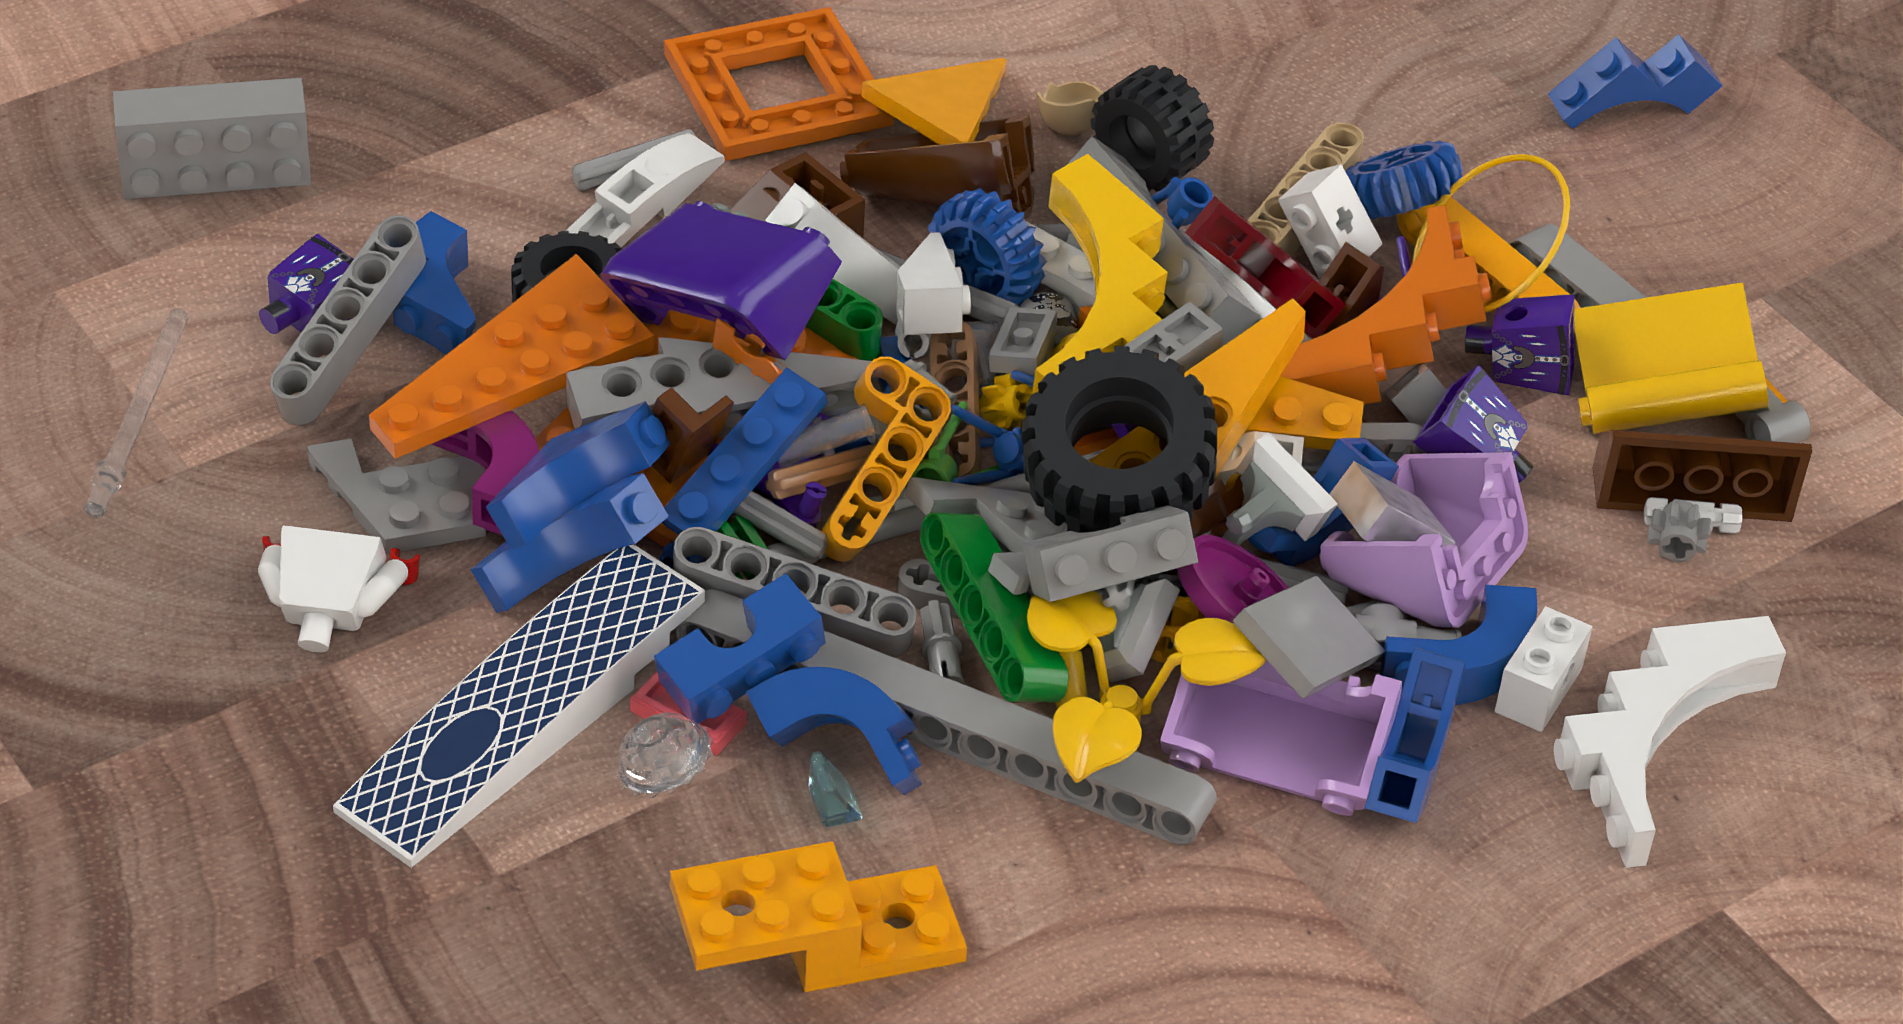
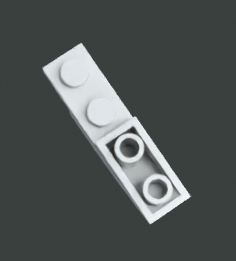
M691 133L666 140L627 163L595 190L596 203L566 231H569V233L589 232V235L594 237L601 235L608 238V243H616L622 247L656 214L662 218L668 216L725 162L724 155Z

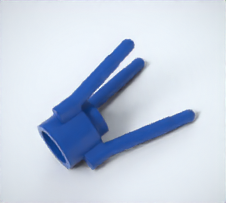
M1173 177L1164 189L1152 196V199L1158 205L1168 198L1167 214L1172 220L1171 223L1179 230L1181 226H1187L1194 222L1212 200L1213 195L1210 188L1199 179L1190 177L1181 181L1178 177Z
M951 405V414L996 439L993 446V454L1000 466L998 470L955 477L951 482L977 485L1024 473L1022 429L1020 427H1015L1013 431H1009L990 423L957 405Z

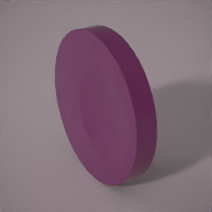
M1213 535L1195 537L1194 543L1198 563L1177 568L1179 578L1187 594L1206 618L1223 619L1233 624V620L1244 608L1288 589V586L1255 555L1229 540Z

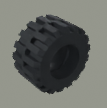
M1148 65L1146 68L1141 67L1098 97L1099 101L1093 106L1092 112L1094 117L1091 118V128L1096 133L1093 137L1123 156L1146 182L1148 192L1152 189L1155 192L1161 191L1169 184L1173 177L1181 179L1210 155L1209 149L1214 144V137L1210 134L1214 130L1213 121L1208 118L1207 113L1210 111L1207 104L1202 103L1198 90L1195 87L1191 88L1187 84V79L1181 74L1175 76L1172 69L1167 67L1159 69L1156 65Z
M560 231L558 235L551 236L546 234L540 236L538 242L530 241L524 246V251L518 252L514 257V264L511 267L512 303L575 254L601 279V273L609 259L622 250V248L616 243H608V238L601 235L590 236L589 232L583 231L578 233Z

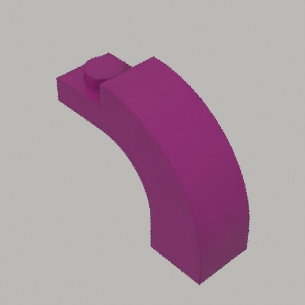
M508 411L431 444L474 460L486 469L472 487L473 525L500 535L502 533L486 506L539 452L531 430L512 411Z

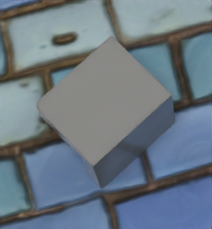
M1422 363L1414 366L1384 393L1410 423L1419 424L1423 427L1447 390L1430 369Z

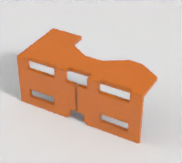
M717 318L713 348L718 351L721 350L734 359V362L737 364L743 363L752 369L751 373L753 375L759 376L772 384L783 372L773 364L775 361H779L764 353L762 354L759 351L762 349V345L747 335L742 340L749 344L748 347L737 341L735 338V328Z

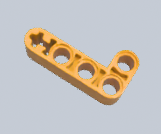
M892 357L874 359L865 368L854 387V397L858 405L864 411L886 424L887 427L822 528L821 532L826 534L829 543L825 553L836 561L855 559L871 541L951 412V402L948 395L940 387ZM879 377L884 379L890 385L891 393L883 394L878 392L873 387L871 378ZM913 405L927 407L933 415V421L920 419L915 414ZM897 444L905 449L908 461L894 459L890 455L888 445ZM872 484L880 489L883 501L875 502L867 498L863 492L862 485ZM854 515L861 521L852 532L851 539H844L841 536L843 529Z

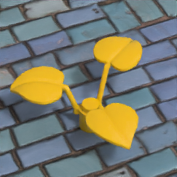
M1089 591L1052 602L1037 595L1031 596L1027 624L1031 635L1041 646L1057 652H1074L1082 649L1088 643L1094 654L1100 686V703L1088 697L1073 698L1062 704L1055 712L1053 718V739L1058 756L1076 783L1100 769L1121 762L1137 750L1142 738L1141 715L1151 713L1153 701L1175 666L1181 664V674L1188 682L1213 686L1240 679L1258 670L1267 662L1266 658L1235 624L1218 618L1197 619L1187 623L1177 631L1174 645L1179 653H1174L1168 657L1144 699H1141L1137 692L1129 686H1109L1103 648L1097 637L1113 632L1116 628L1117 618L1112 606L1106 608L1103 605L1102 595L1095 591Z

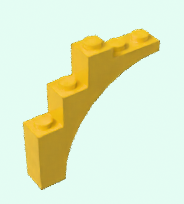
M1089 154L1052 173L1048 207L1070 229L1086 255L1095 284V303L1081 329L1066 346L1035 369L1032 394L1038 392V383L1048 373L1053 372L1058 375L1059 364L1069 358L1075 357L1079 361L1085 358L1086 351L1101 348L1102 353L1115 352L1114 346H1125L1163 320L1156 312L1163 305L1165 299L1164 292L1168 272L1152 258L1159 252L1161 246L1164 218Z

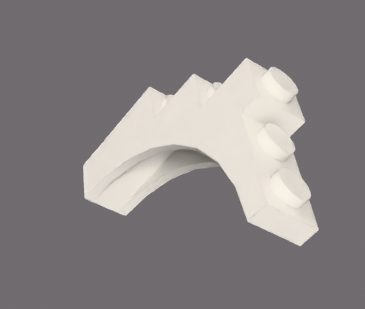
M1769 616L1652 628L1647 650H1643L1641 653V668L1609 672L1604 694H1600L1598 697V713L1565 716L1561 737L1556 739L1554 743L1556 765L1559 770H1565L1573 791L1590 789L1594 806L1601 807L1606 819V832L1609 843L1612 847L1618 848L1626 868L1646 866L1656 829L1646 799L1645 769L1657 747L1680 724L1709 706L1741 694L1776 688L1786 651Z

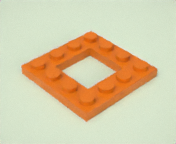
M830 7L664 40V55L719 153L724 155L725 161L742 159L747 156L775 150H784L818 141H826L855 133L869 132L874 129L894 125L893 116L861 97L862 82L875 79ZM804 55L828 94L751 111L728 70H738L747 66L781 61L786 58Z

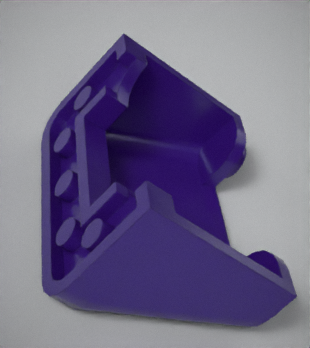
M696 201L694 204L685 203L612 256L601 273V279L641 322L659 326L669 310L716 322L717 318H720L735 328V336L737 338L745 339L747 334H754L765 343L762 351L767 356L786 361L842 261L828 246L830 240L816 229L805 227L802 231L719 211L705 202Z

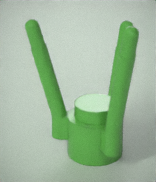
M961 401L958 404L959 407L967 410L968 404L965 401ZM951 415L936 444L929 450V454L921 460L911 478L917 477L951 482L953 478L958 477L956 462L949 454L945 453V449L961 422L959 417ZM997 464L976 473L998 470L1000 466Z

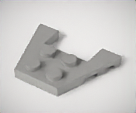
M352 438L307 446L308 461L315 472H322L328 479L330 490L337 498L343 497L353 509L354 518L370 536L381 538L385 554H390L392 548H398L401 552L486 536L487 530L473 525L472 487L486 471L483 466L474 460L463 456L438 458L431 462L402 467L391 466L379 471L362 473Z
M917 477L910 478L906 488L905 496L925 515L931 512L980 515L985 520L993 536L1011 551L993 553L988 572L1013 595L1027 592L1030 583L1022 543L1067 532L1066 523L1056 526L1045 517L1044 507L1037 506L1030 493Z

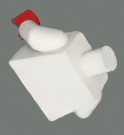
M283 525L281 543L272 544L270 536H263L262 538L264 552L258 567V574L271 603L281 607L286 621L291 624L301 625L298 646L307 651L319 653L328 651L333 629L358 630L364 617L372 616L401 585H409L418 580L420 555L415 554L412 559L404 560L400 559V549L392 548L389 554V561L386 563L387 557L380 537Z

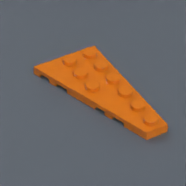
M575 254L369 414L370 430L395 459L565 388L566 372L580 370L587 366H602L627 361L654 351V335L592 269Z

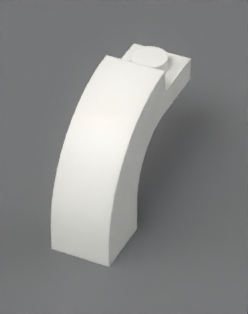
M794 183L767 217L766 221L802 231L805 227H810L823 233L830 240L828 246L842 261L833 279L876 304L881 309L883 317L897 325V271L901 266L865 241L807 191Z

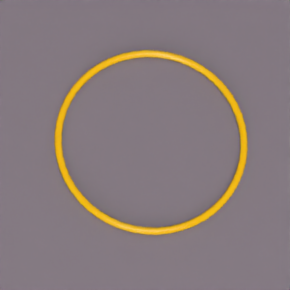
M1512 154L1483 163L1456 181L1450 187V194L1443 195L1434 206L1444 205L1461 186L1476 175L1507 162L1528 161L1544 166L1555 176L1560 185L1563 197L1562 219L1557 236L1548 254L1532 275L1520 286L1503 298L1485 305V313L1505 305L1529 288L1550 264L1564 238L1570 215L1568 186L1561 172L1552 163L1541 157L1529 154ZM1427 218L1416 241L1413 263L1420 253L1427 232Z

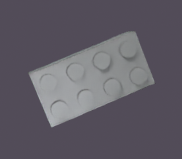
M302 78L113 91L115 132L123 199L311 185Z

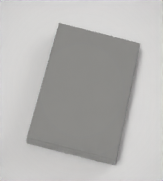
M1314 576L1244 608L1233 620L1238 629L1303 699L1375 663L1385 653L1381 645L1318 576Z

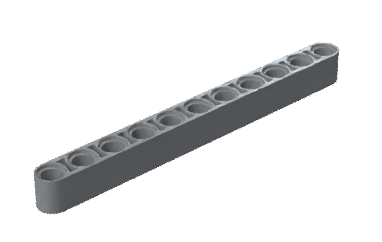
M716 589L706 590L705 602L677 626V639L680 640L698 628L706 639L717 647L734 648L744 644L753 635L747 627L742 602L744 599ZM824 631L826 643L820 647L813 657L801 663L795 662L780 672L783 673L804 667H831L857 674L879 687L910 717L916 729L902 737L1174 844L1186 845L1193 842L1217 801V795L1213 786L1204 778L1136 751L1121 762L1100 769L1076 783L1058 756L1053 739V719L827 631Z

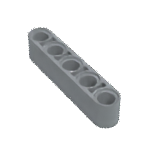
M403 215L391 216L384 219L377 226L273 371L270 378V387L279 412L288 423L305 425L314 421L321 414L424 268L426 253L418 226L411 218Z
M1545 224L1509 242V245L1538 268L1552 247L1559 227L1553 224ZM1566 233L1557 253L1543 272L1570 295H1574V299L1578 302L1580 308L1647 298Z
M687 528L675 540L673 570L705 591L716 589L745 599L786 573L799 590L805 593L804 596L821 615L824 631L891 657L901 656L908 651L912 644L917 613L913 603L900 594L707 528ZM691 555H701L707 561L696 564L689 562L685 558ZM746 571L754 574L756 577L751 580H741L735 577L734 574ZM842 604L849 606L854 611L842 614L834 611L831 607ZM893 621L900 624L902 629L895 631L887 630L882 627L881 623Z

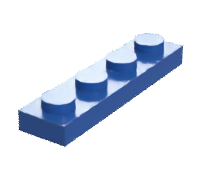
M786 367L664 507L669 517L662 524L678 535L687 528L692 527L707 528L716 532L828 403L826 393Z

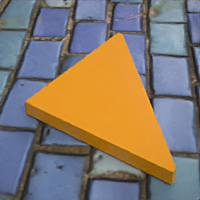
M997 58L862 82L861 97L939 145L974 142L979 131L980 122L985 119L990 108V101L995 97L1000 87V80L1006 74L1007 59Z

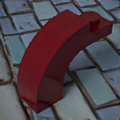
M1216 196L1212 198L1185 231L1190 239L1242 278L1276 309L1293 298L1306 311L1304 333L1312 339L1321 336L1346 306L1333 291L1308 269Z

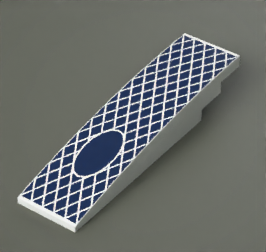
M634 544L616 549L516 631L433 706L333 805V813L412 868L634 690V675L654 660V655L670 646V632L705 602V590Z

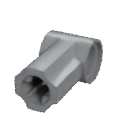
M1768 387V408L1734 413L1745 424V433L1748 440L1801 443L1807 440L1810 435V420L1802 405L1792 400L1783 403Z

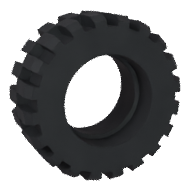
M1114 346L1115 352L1102 353L1101 348L1086 351L1085 358L1079 361L1075 357H1071L1059 364L1058 375L1050 372L1038 383V392L1030 396L1025 407L1026 418L1022 420L1025 480L1029 483L1030 495L1035 504L1044 507L1045 517L1054 525L1061 526L1063 523H1066L1067 531L1088 533L1121 525L1120 517L1154 510L1166 505L1188 511L1190 520L1193 518V509L1198 510L1203 507L1209 497V487L1214 484L1216 476L1217 423L1215 422V409L1212 400L1204 395V386L1192 374L1184 377L1183 365L1171 358L1163 362L1159 360V353L1143 349L1140 354L1130 352L1129 346ZM1118 423L1143 427L1157 435L1166 445L1164 450L1151 461L1128 469H1111L1098 466L1083 458L1073 448L1090 431L1098 427Z

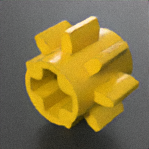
M1011 373L995 376L994 385L982 387L981 389L983 392L980 399L982 418L1009 431H1013L1015 427L1022 429V420L1026 418L1025 407L1032 395L1033 387L1012 379Z

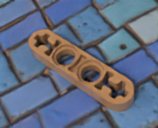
M962 321V332L931 334V376L942 385L955 376L967 378L964 388L954 392L957 395L954 405L958 406L961 401H965L968 404L967 410L980 417L978 345L971 327ZM954 339H961L956 344V354L959 360L952 359L948 350ZM951 413L949 414V417H948L947 421L945 422V424H946V423L948 422V420L950 419V417H951V415H952ZM968 423L965 429L953 434L945 449V453L949 454L953 459L954 454L952 450H958L963 463L959 466L958 477L981 471L980 429ZM945 424L943 425L942 429L933 441L932 447L936 444L939 436L941 435L944 429Z

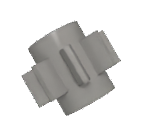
M1673 500L1664 507L1663 511L1660 509L1653 510L1652 524L1649 525L1648 544H1659L1660 557L1662 558L1665 557L1676 562H1685L1691 559L1696 552L1703 554L1706 552L1707 538L1710 537L1711 518H1700L1699 505Z

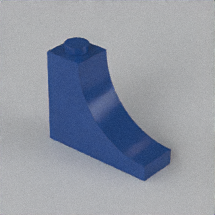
M644 401L552 438L486 506L510 549L514 550L527 545L548 525L592 495L634 473L650 467L670 446L663 424L654 416L647 402Z
M644 473L628 476L592 495L564 513L543 529L527 545L511 550L507 542L503 543L474 566L471 572L496 613L508 611L525 597L565 572L607 552L636 544L669 516Z

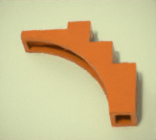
M1446 205L1427 208V232L1420 253L1399 283L1384 298L1355 319L1327 334L1301 343L1280 376L1362 401L1364 405L1381 402L1379 382L1387 381L1386 370L1434 361L1431 342L1440 340L1439 330L1486 322L1483 302L1492 301L1488 274L1477 273L1474 256L1465 257L1459 221L1449 223Z

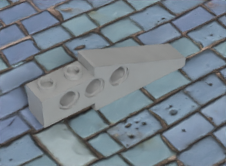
M663 337L659 338L658 355L639 356L627 361L602 366H587L580 370L566 372V404L576 429L644 401L647 402L652 411L657 397L671 387L699 415L727 395L734 404L718 437L723 438L730 433L771 384L761 377L753 375L751 373L752 369L743 363L739 365L721 350L718 351L713 348V343ZM790 352L786 361L775 358L779 361L773 363L782 371L786 367L826 393L828 403L819 413L828 417L863 410L854 397V387L858 378L872 361ZM878 377L871 378V383L877 390Z

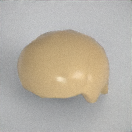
M1086 81L1067 82L1058 86L1049 83L1044 96H1042V92L1036 93L1039 113L1049 129L1061 135H1080L1092 129L1091 118L1094 117L1092 109L1094 104L1099 101L1098 97L1104 92Z

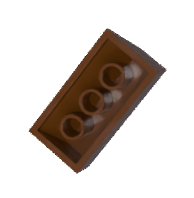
M1619 430L1601 432L1592 467L1596 507L1600 509L1644 512L1646 500L1650 497L1667 498L1668 503L1674 499L1714 502V507L1720 508L1721 503L1738 504L1742 508L1743 519L1792 522L1811 458L1812 445Z

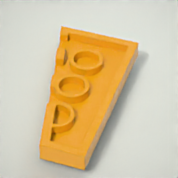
M1280 376L1245 433L1258 431L1304 437L1303 447L1331 450L1338 438H1360L1364 402Z

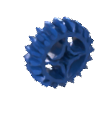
M1427 141L1421 144L1414 143L1410 146L1398 147L1391 151H1384L1376 156H1370L1367 160L1357 162L1355 166L1348 167L1345 172L1369 218L1374 220L1379 217L1385 216L1388 218L1395 214H1404L1407 211L1419 210L1420 207L1434 204L1443 195L1450 194V187L1463 176V167L1459 154H1456L1453 144L1443 141Z
M978 188L974 191L969 192L966 190L963 193L956 194L938 208V211L933 215V221L927 226L930 233L940 232L946 248L953 249L955 267H961L963 283L1020 306L1024 300L1035 294L1034 292L1039 289L1041 281L1046 277L1042 268L1047 263V260L1040 254L1044 244L1034 238L1033 233L1036 227L1027 225L1024 221L1025 212L1017 213L1013 209L1011 199L1001 202L996 191L986 194L981 188Z

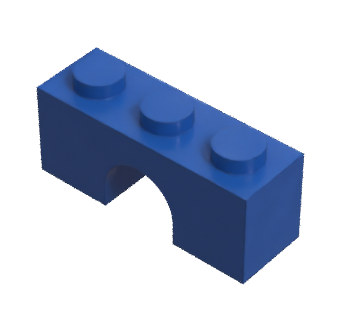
M786 573L742 600L747 627L753 634L744 644L734 648L717 647L710 643L697 628L654 655L660 683L694 726L707 718H716L729 709L732 702L745 695L746 691L777 675L795 662L807 661L826 643L821 615Z

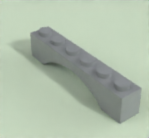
M1091 137L1068 164L1089 154L1164 218L1161 246L1159 252L1152 259L1168 272L1165 294L1178 309L1190 301L1223 328V346L1249 329L1261 316L1238 288L1206 260L1168 220L1150 196L1146 188V182L1129 162L1105 144Z

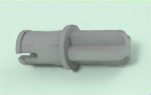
M931 600L928 602V606L920 610L924 634L921 654L928 660L930 672L965 685L959 660V654L962 652V642L955 635L950 606L947 603H939L938 600Z

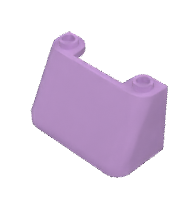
M1512 452L1404 454L1396 462L1399 468L1390 482L1419 497L1456 543L1454 545H1442L1441 534H1422L1416 541H1355L1349 532L1335 531L1320 546V559L1323 569L1334 582L1381 603L1394 605L1402 612L1430 625L1440 628H1459L1482 602L1485 585H1496L1523 553L1527 544L1528 522Z
M1268 661L1253 673L1221 685L1206 686L1190 683L1181 674L1160 739L1161 749L1170 756L1168 762L1171 765L1185 771L1197 772L1202 767L1323 802L1322 807L1326 810L1340 815L1351 816L1354 810L1365 809L1377 759L1386 746L1401 698L1402 681L1376 674L1372 686L1360 687L1361 678L1350 675L1348 682L1338 681L1303 699Z

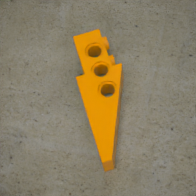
M1293 298L1184 373V377L1189 374L1196 376L1204 386V395L1211 398L1215 409V422L1217 426H1220L1217 428V467L1215 479L1304 339L1306 311ZM1138 426L1089 461L1098 466L1111 469L1133 468L1154 459L1164 450L1166 445L1157 435Z

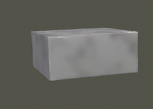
M1353 461L1329 494L1338 503L1337 506L1362 539L1367 542L1416 541L1422 534H1441L1442 545H1454L1456 543L1419 497Z

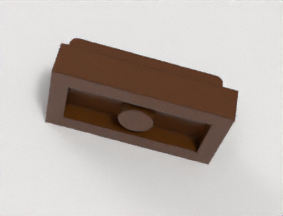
M672 387L657 397L652 413L663 424L670 446L651 466L671 484L708 455L712 444H716L734 402L726 395L699 415Z

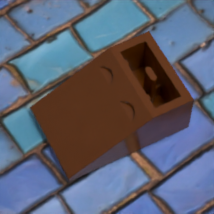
M807 152L770 169L730 209L732 214L742 211L749 218L767 222V217L794 183H796L860 237L863 238L865 199Z

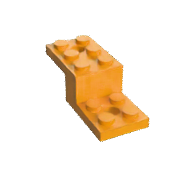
M830 841L670 871V888L696 971L792 953L804 992L806 993L966 962L967 945L937 865L847 881L834 842ZM732 905H744L752 911L743 916H734L725 909ZM893 917H901L910 921L911 925L906 928L897 929L885 923V921Z

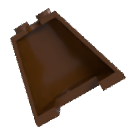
M1030 115L980 122L979 131L974 142L939 145L919 132L862 141L856 146V149L845 153V161L840 163L841 180L849 187L854 188L859 194L940 207L958 193H963L966 190L970 192L981 188L986 194L996 191L1001 202L1011 199L1013 209L1017 213L1025 212L1024 219L1030 217L1033 208L1034 188L1031 185L1030 175L1032 172H1035Z

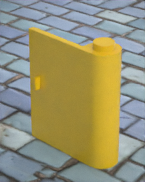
M1743 282L1575 309V337L1586 397L1578 398V407L1582 427L1591 425L1593 435L1610 430L1621 431L1768 408L1766 378L1762 361L1758 360Z

